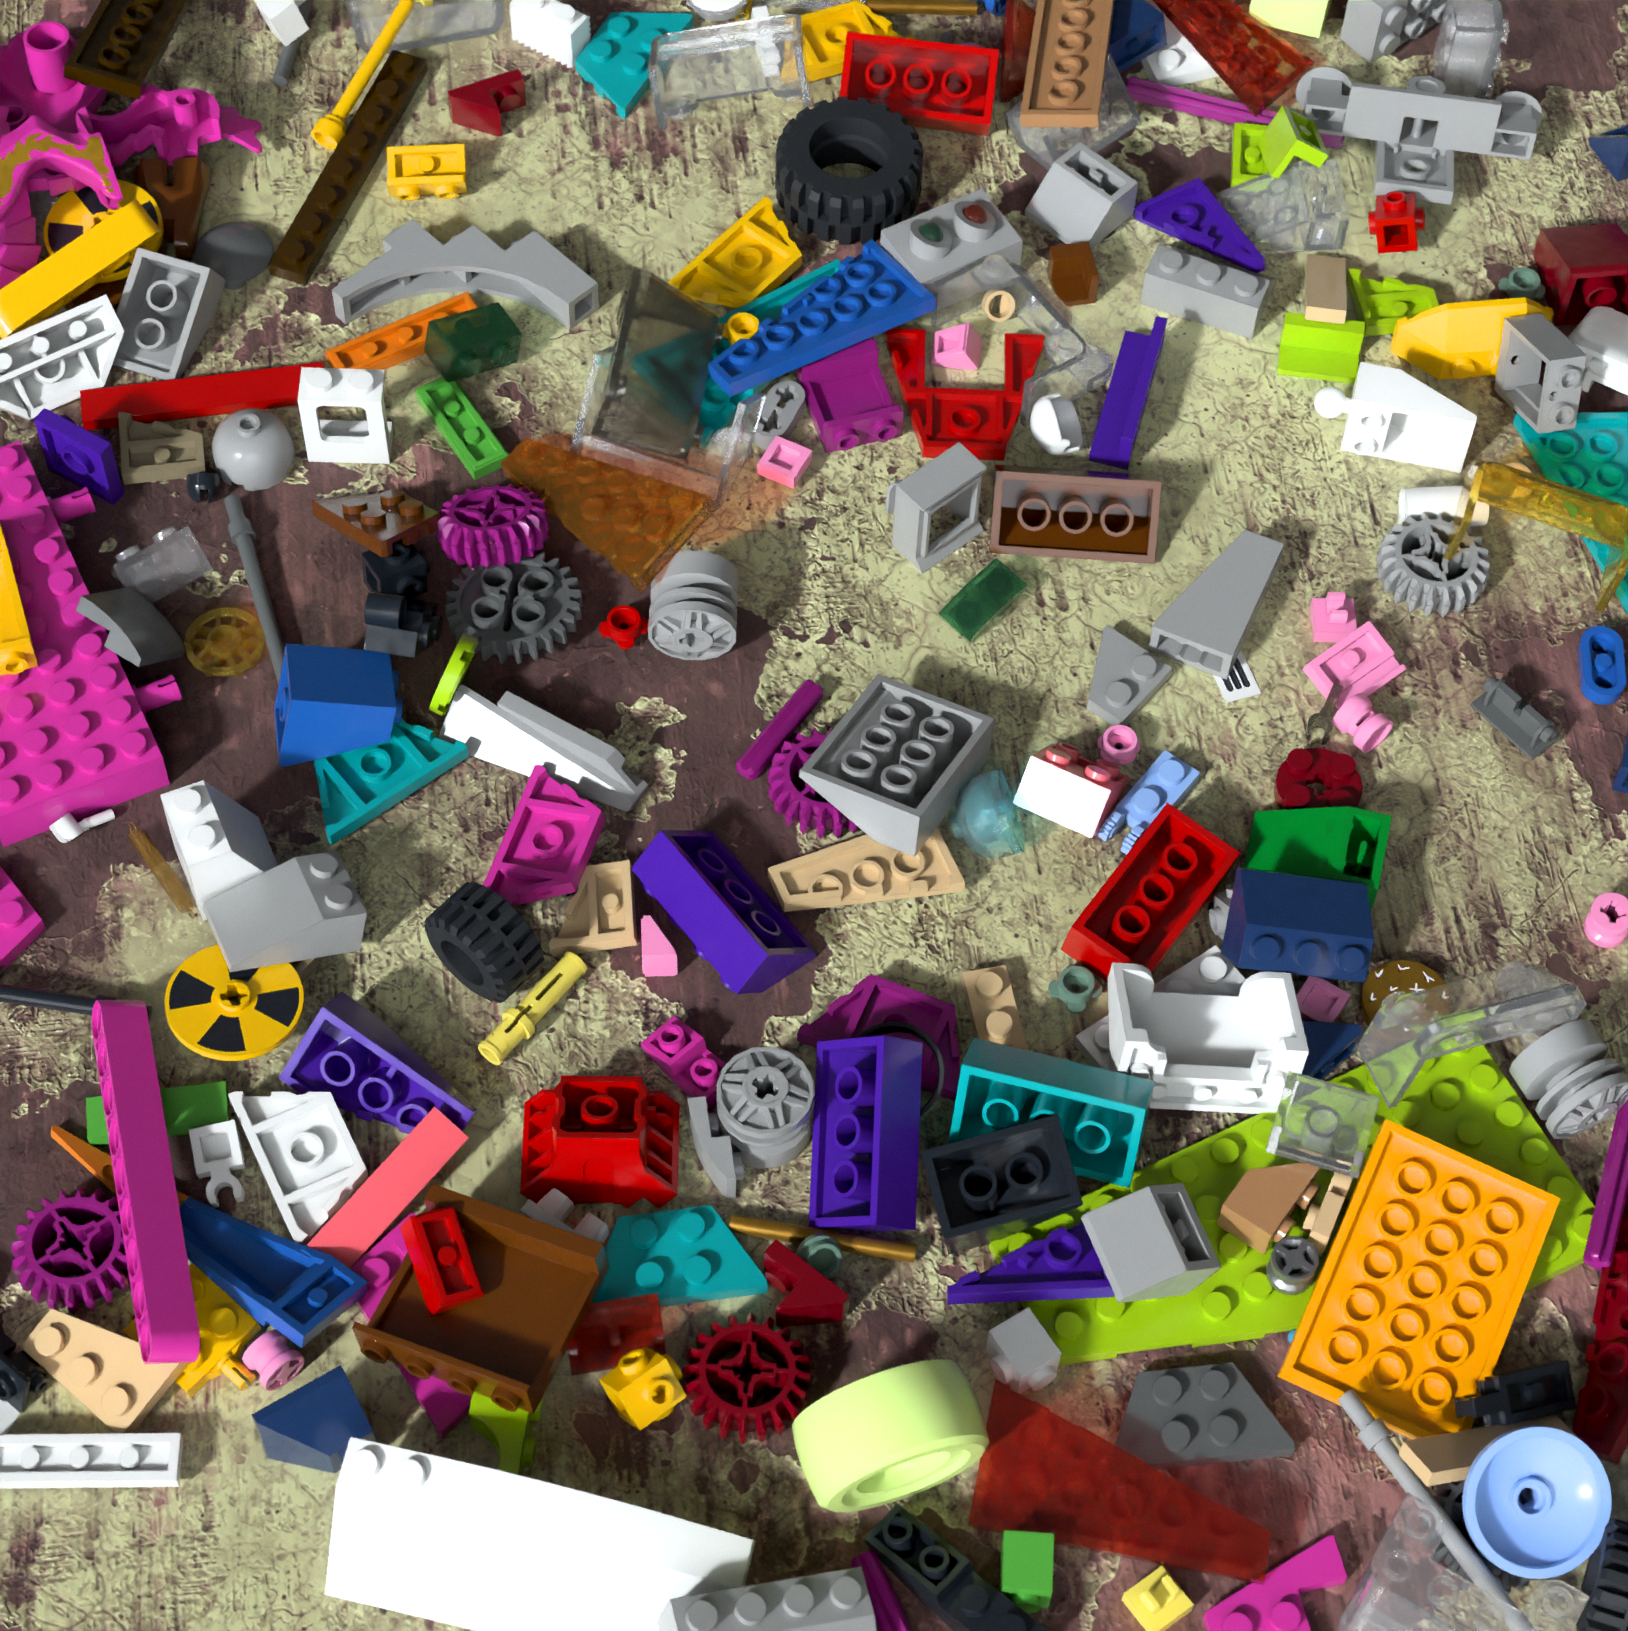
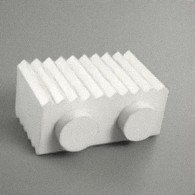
M513 0L509 4L512 40H518V43L530 46L531 50L536 49L537 53L542 52L543 56L548 55L549 59L554 58L555 62L561 61V65L567 64V68H571L576 64V58L591 40L590 16L557 0Z

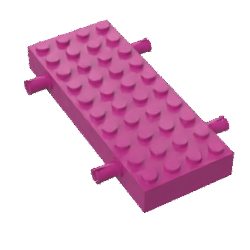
M21 441L0 447V524L8 546L38 667L26 669L18 674L0 676V841L3 847L50 830V825L69 812L75 820L170 785L163 756L145 717L146 712L182 700L180 690L172 674L139 688H136L135 685L131 686L117 654L104 647L108 637L105 628L76 611L81 596L88 595L89 592L60 530V523L88 513H94L96 509L87 487L52 500L49 496L46 497Z

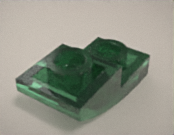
M996 558L970 580L945 605L938 615L971 644L997 615L1001 617L1028 585Z

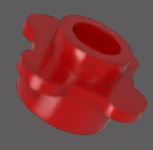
M627 605L613 608L607 615V621H603L599 625L600 635L602 637H610L617 642L620 649L624 650L631 649L634 646V641L641 634L648 632V620L641 618L635 608Z

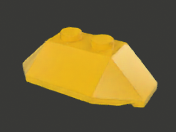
M1526 297L1446 303L1422 311L1411 319L1405 317L1397 320L1390 348L1392 353L1438 380L1496 376L1504 318L1541 313L1551 322L1554 313L1552 308L1544 307L1540 303ZM1514 356L1511 359V362L1515 361L1517 359V356Z

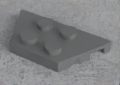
M1233 1362L1138 1372L1108 1465V1474L1111 1476L1290 1456L1295 1451V1443Z

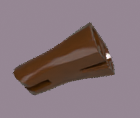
M197 157L173 159V183L167 160L162 158L142 159L134 170L135 185L151 195L162 215L164 233L157 253L167 256L168 243H174L176 258L180 260H190L193 256L198 239L201 216L212 178L210 167Z

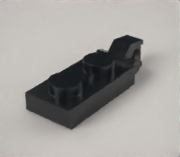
M1555 1360L1487 1376L1484 1380L1477 1381L1479 1393L1453 1398L1457 1418L1467 1416L1477 1418L1483 1416L1484 1425L1507 1426L1576 1409L1568 1360Z

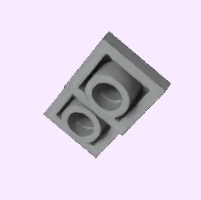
M706 1096L687 1098L690 1133L700 1162L718 1190L727 1199L736 1198V1180L744 1179L741 1151L732 1152L730 1135L719 1136L717 1113H708Z

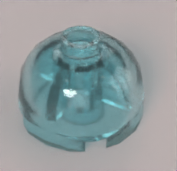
M996 769L985 772L966 782L960 788L955 799L956 813L949 815L951 829L956 840L964 838L971 851L981 857L992 859L1008 857L1025 851L1022 822H1017L1014 811L1017 805L1013 804L1014 795L1002 770Z

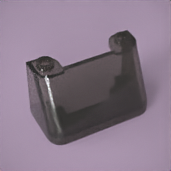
M633 266L619 303L616 317L617 333L607 379L601 393V406L598 414L595 415L591 435L686 461L691 446L699 447L705 424L698 422L709 370L708 363L711 360L713 347H719L724 331V325L718 323L719 315L650 270Z

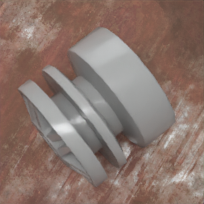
M691 550L671 553L658 560L652 569L651 605L649 607L648 639L653 646L668 656L682 660L701 661L719 657L730 651L736 643V607L738 606L739 572L733 563L717 554Z
M1579 1019L1552 1029L1526 1047L1515 1058L1509 1069L1511 1076L1527 1100H1539L1535 1108L1536 1113L1541 1120H1547L1545 1125L1554 1139L1569 1138L1591 1129L1615 1113L1628 1101V1074L1621 1073L1623 1069L1617 1059H1604L1609 1050L1608 1046L1590 1020Z
M772 1046L753 1047L735 1055L722 1068L716 1084L719 1136L730 1135L732 1152L741 1151L743 1164L758 1169L776 1168L795 1160L807 1147L813 1130L814 1087L810 1072L804 1062L792 1053Z

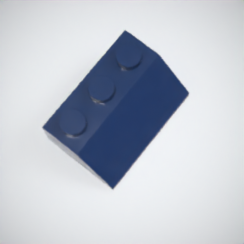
M1237 867L1221 954L1238 968L1356 982L1366 981L1374 942L1367 884L1364 882Z

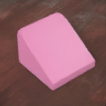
M969 322L936 331L933 337L930 363L936 367L965 370L979 369L982 340Z
M643 915V919H641L643 974H645V977L677 975V953L652 917L650 915Z

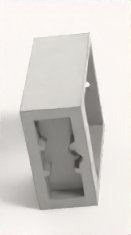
M1541 313L1504 318L1494 391L1538 434L1575 429L1587 355ZM1514 356H1517V359L1511 362V359ZM1542 360L1546 363L1543 386L1539 384Z

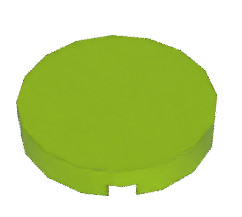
M465 632L463 633L443 673L428 710L441 716L447 713L451 705L450 701L460 686L474 656V650L479 643L477 641L478 638Z

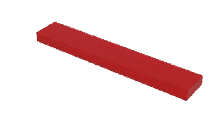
M323 362L80 390L82 424L87 431L119 427L118 413L121 412L132 414L133 421L147 424L153 423L154 420L163 422L230 414L246 408L272 409L298 406L301 368H324Z

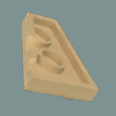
M52 1308L20 1346L114 1433H133L188 1365V1363L144 1364L138 1341Z

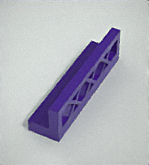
M1156 316L1150 336L1125 330L1090 449L1089 461L1128 470L1161 356L1168 318Z

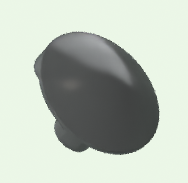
M241 222L224 223L211 228L199 238L194 250L195 263L211 268L226 280L224 287L229 290L240 289L245 285L246 281L261 274L268 267L273 257V246L268 235L254 225Z

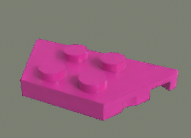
M535 765L483 885L501 895L513 906L576 892L605 823L602 810L590 801L579 798L576 791L566 783L559 784L549 776L547 769L543 766Z

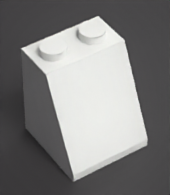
M202 780L160 795L177 856L203 921L207 920L203 910V903L278 866L259 817L206 781Z

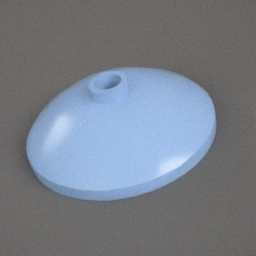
M1541 1425L1512 1429L1487 1444L1469 1469L1462 1497L1465 1524L1471 1539L1479 1551L1494 1565L1506 1572L1531 1579H1545L1565 1574L1587 1560L1602 1540L1605 1526L1610 1520L1612 1506L1609 1480L1603 1465L1595 1453L1575 1436L1557 1428ZM1525 1488H1530L1532 1492L1529 1502L1521 1504L1519 1501L1520 1492Z

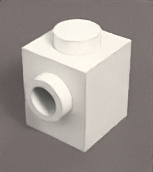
M1029 1307L989 1330L986 1351L992 1358L990 1359L992 1370L1000 1382L1004 1385L1009 1383L1017 1395L1029 1388H1032L1033 1391L1040 1390L1055 1379L1061 1352Z

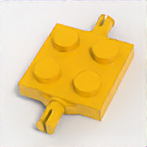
M191 1263L189 1271L199 1326L200 1348L196 1362L188 1363L174 1382L192 1398L209 1380L224 1373L243 1391L249 1386L237 1373H240L250 1384L254 1382L256 1375L245 1367L238 1358L244 1345L262 1328L236 1301ZM134 1318L123 1329V1332L128 1338L139 1342L136 1319Z

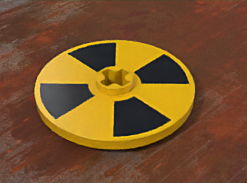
M117 180L123 196V200L118 201L120 208L134 200H138L164 233L160 209L151 195L135 184ZM85 186L78 192L75 189L69 190L53 205L45 221L44 242L49 255L51 256L117 210L106 208L100 202L96 192L89 186ZM163 235L154 245H152L147 250L157 253L161 245ZM134 259L99 283L117 281L128 277Z
M213 945L187 958L172 974L165 992V1013L174 1035L192 1051L216 1060H248L273 1051L282 1045L296 1030L304 1009L303 986L298 973L290 963L230 972L219 945ZM237 996L241 1004L232 1006L229 997Z

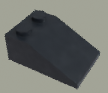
M1057 1114L920 1151L949 1255L987 1245L991 1241L1004 1239L1083 1205Z

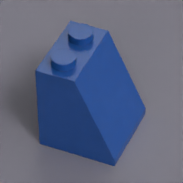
M286 643L274 705L278 766H291L390 741L393 724H400L402 717V698H395L398 691L399 673L398 670H392L390 654L370 650Z

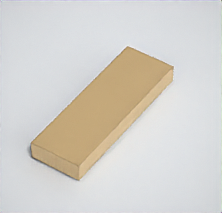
M1307 254L1305 262V319L1337 324L1345 323L1347 313L1346 259Z

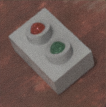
M983 188L881 230L880 247L936 297V307L1020 272L1023 239Z

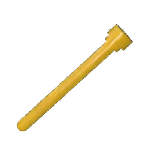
M413 0L399 1L331 115L327 114L316 122L311 131V136L323 147L335 150L345 135L344 122L413 10Z

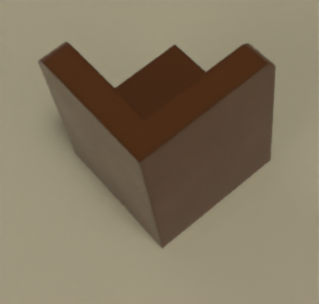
M1089 242L1050 246L1047 275L1057 307L1062 308L1096 303L1099 275Z

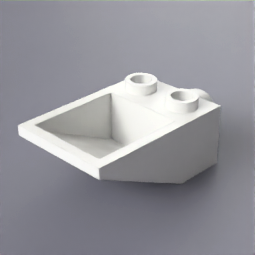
M1360 362L1351 398L1346 397L1344 392L1335 386H1326L1320 389L1314 398L1315 410L1324 418H1336L1342 413L1347 414L1340 450L1461 473L1477 416L1403 370Z

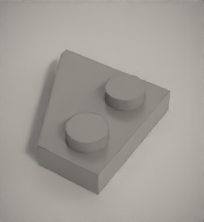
M1107 625L1103 629L1087 709L1112 726H1126L1171 678L1173 668Z

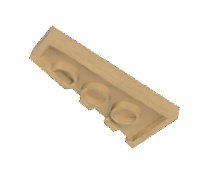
M938 827L915 857L878 843L866 834L768 868V879L784 912L965 891V881Z

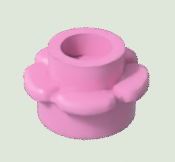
M1113 725L1099 737L1098 748L1101 749L1100 755L1104 760L1114 764L1127 765L1136 759V753L1140 751V742L1136 733L1130 727ZM1115 746H1121L1123 748L1118 750L1115 748Z

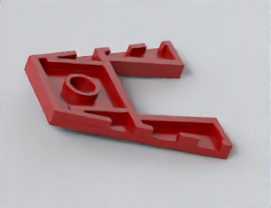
M899 328L887 330L885 343L922 457L936 458L960 442L979 460L1004 461L1043 351L1044 335L1005 333L1004 390L925 387L926 330Z

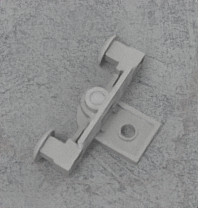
M1322 66L1306 72L1296 87V99L1303 109V116L1315 122L1319 133L1375 140L1374 195H1385L1393 191L1404 193L1416 192L1417 201L1451 205L1454 195V151L1530 160L1537 129L1542 121V109L1539 102L1526 92L1508 91L1496 96L1493 100L1445 94L1446 86L1441 80L1425 75L1410 78L1407 87L1403 89L1356 82L1351 83L1348 76L1341 70ZM1404 117L1415 118V119H1414V120H1404ZM1424 119L1438 121L1437 126L1424 122Z

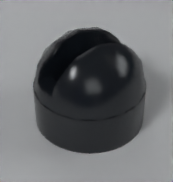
M192 473L186 475L187 491L192 500L200 503V494H207L208 503L217 498L220 491L219 474Z

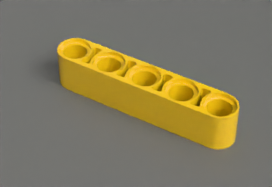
M138 200L126 204L0 290L1 339L40 323L134 259L137 247L147 250L163 235L162 230Z

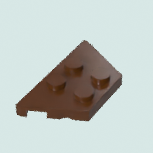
M387 490L380 494L311 500L313 516L382 558L393 554L392 543L402 539L403 545L409 546L419 541L421 537L438 531L437 521L440 519V513L426 506L422 501L405 494L402 490Z

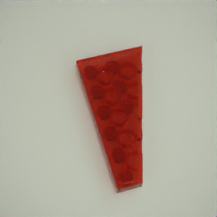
M1152 0L1255 117L1295 85L1306 72L1310 71L1314 64L1312 59L1231 0Z
M995 1379L986 1425L989 1445L980 1458L968 1527L997 1533H1004V1530L1054 1533V1544L1263 1585L1271 1531L1219 1502L1211 1501L1188 1488V1485L1174 1477L1166 1476L1148 1466V1463L1084 1427L1076 1426L1051 1412L1046 1406L1035 1400L1031 1401L1013 1391L1010 1386Z

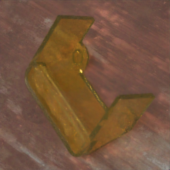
M1479 460L1470 467L1464 480L1443 559L1452 560L1471 523L1476 502L1480 501L1610 545L1595 606L1596 611L1603 613L1625 577L1628 566V507L1492 460Z

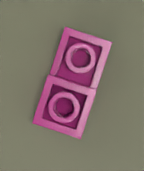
M671 1017L641 1042L642 1049L690 1098L706 1096L707 1110H710L717 1104L716 1084L726 1063L707 1049L705 1040L701 1035L677 1017Z

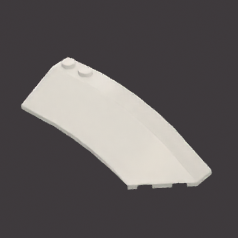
M350 1437L335 1491L325 1595L474 1631H659L656 1621L670 1599L744 1587L755 1541L653 1510L552 1483Z

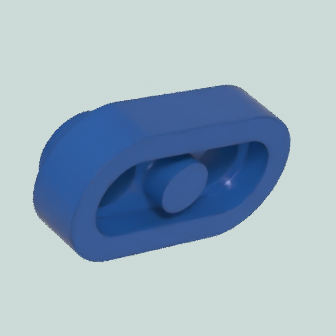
M1590 627L1583 633L1577 648L1580 688L1583 695L1591 702L1609 705L1619 700L1626 685L1623 641L1620 635L1609 627ZM1594 650L1600 651L1602 653L1596 654Z

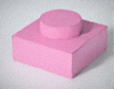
M776 435L757 464V474L794 489L812 461V450Z
M1309 976L1296 995L1302 1021L1336 1023L1347 1006L1351 994L1321 977Z

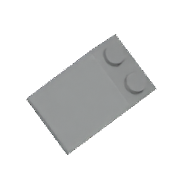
M137 247L116 312L124 329V334L112 365L163 381L180 379L214 319L226 280L211 268Z
M338 851L294 857L203 903L204 913L230 972L360 951L367 916L365 907Z

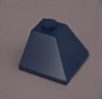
M341 1365L252 1414L263 1450L268 1459L335 1474L341 1470L350 1437L376 1443L373 1429Z

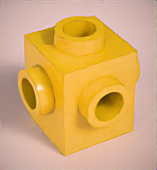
M646 1346L624 1355L617 1367L599 1379L620 1418L640 1431L653 1421L666 1418L673 1412L675 1405L687 1397L678 1381L683 1375L676 1362L668 1354L661 1356Z

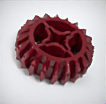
M752 1312L748 1314L744 1324H739L736 1316L731 1314L728 1317V1327L725 1329L719 1323L713 1321L710 1325L712 1337L699 1333L696 1337L698 1349L689 1348L686 1352V1361L690 1365L682 1368V1380L687 1382L683 1387L687 1396L685 1399L693 1400L690 1404V1412L694 1417L704 1415L703 1427L706 1431L720 1424L719 1436L723 1440L730 1436L732 1430L738 1431V1439L742 1444L747 1441L748 1432H756L757 1438L763 1443L767 1439V1428L769 1427L781 1435L785 1431L783 1419L794 1422L795 1418L799 1415L797 1407H806L809 1402V1394L805 1390L812 1388L813 1377L806 1373L811 1369L810 1357L801 1355L804 1344L801 1339L789 1341L791 1329H789L788 1325L775 1332L774 1319L771 1316L764 1321L763 1325L756 1324V1316ZM741 1349L735 1358L719 1360L725 1354ZM757 1350L772 1356L782 1368H777L776 1363L763 1361L758 1356ZM750 1362V1374H753L748 1385V1393L745 1394L742 1378L743 1374H746V1364ZM711 1387H718L719 1392L731 1394L735 1397L738 1407L723 1401L714 1393ZM776 1391H781L770 1402L753 1407L760 1397L775 1395Z

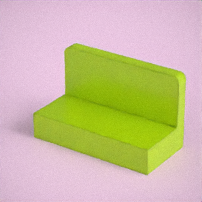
M1284 105L1279 109L1258 141V146L1270 176L1276 179L1281 176L1294 155L1321 168L1329 156L1315 122Z
M1286 312L1280 335L1277 373L1280 375L1355 383L1358 372L1359 353L1365 332V322L1347 319L1342 324L1306 320L1305 314Z

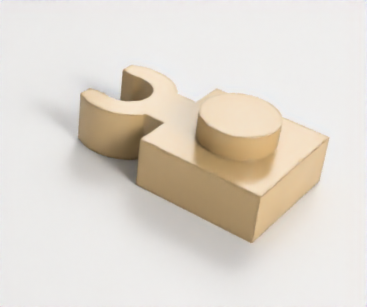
M1336 1167L1321 1207L1311 1204L1302 1227L1303 1231L1310 1233L1308 1241L1315 1247L1320 1257L1324 1253L1354 1177L1353 1173Z

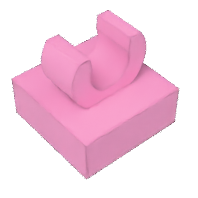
M1328 592L1326 598H1312L1310 617L1313 642H1339L1357 629L1354 598H1345V592Z

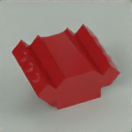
M561 1075V1082L555 1086V1089H542L525 1102L520 1194L537 1204L549 1191L556 1188L573 1202L574 1206L584 1203L621 1204L628 1209L641 1198H645L657 1208H661L678 1195L680 1104L663 1091L647 1090L646 1086L642 1083V1076Z

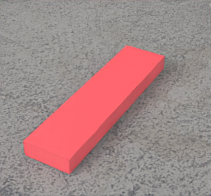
M434 1106L307 1244V1247L332 1255L348 1268H351L464 1145L469 1137Z

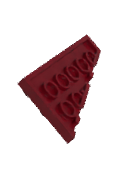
M1628 1194L1612 1264L1601 1271L1592 1320L1597 1326L1593 1345H1588L1585 1357V1362L1589 1365L1586 1386L1579 1390L1572 1432L1599 1459L1617 1465L1628 1446Z

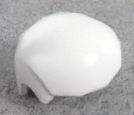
M1053 393L1039 398L1032 408L1030 418L1031 433L1040 448L1051 455H1063L1082 449L1083 444L1081 426L1073 403L1067 397L1056 398L1061 396L1060 393Z

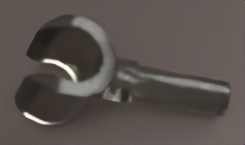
M1333 683L1320 713L1311 715L1305 732L1306 739H1308L1310 731L1318 727L1325 731L1321 745L1328 743L1334 725L1331 717L1343 690L1342 685Z

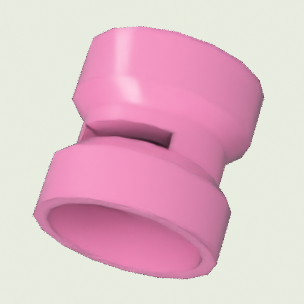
M1358 693L1348 699L1337 711L1332 721L1333 725L1340 732L1349 733L1353 737L1354 745L1363 753L1370 752L1388 736L1393 727V721L1384 713H1377L1373 709L1372 702L1363 693Z

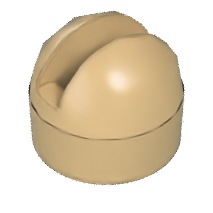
M1002 288L990 289L984 294L981 301L982 310L985 315L996 322L1009 319L1015 310L1013 296ZM997 296L996 312H992L994 297Z

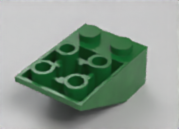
M1350 806L1255 811L1243 867L1364 882L1367 884L1371 913L1379 889L1392 816Z

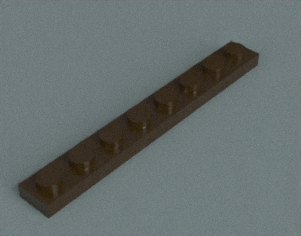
M396 50L391 51L347 127L345 135L336 146L268 264L270 275L307 285L428 72L427 59Z

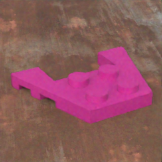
M1334 1535L1325 1537L1205 1611L1203 1621L1206 1631H1311L1300 1594L1341 1585L1347 1579Z

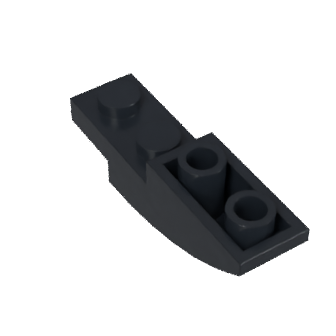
M898 1503L864 1537L865 1543L877 1554L878 1558L953 1631H1048L1033 1617L975 1573L968 1558Z

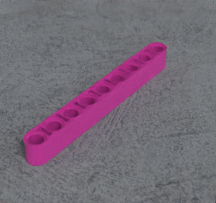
M96 1000L92 1009V1035L142 1361L144 1364L196 1362L200 1348L199 1326L146 1004L143 1000Z

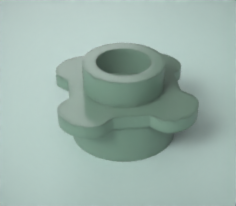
M1527 267L1515 268L1511 271L1509 278H1501L1498 284L1499 290L1506 292L1509 298L1526 297L1531 300L1534 298L1540 299L1544 297L1546 292L1545 287L1540 284L1538 273Z
M1072 964L1061 972L1059 980L1050 982L1048 992L1051 997L1062 1000L1067 1005L1069 1012L1080 1014L1085 1011L1086 1004L1092 998H1098L1101 995L1102 985L1098 980H1094L1092 973L1088 969ZM1078 987L1079 991L1074 992L1071 990V988Z

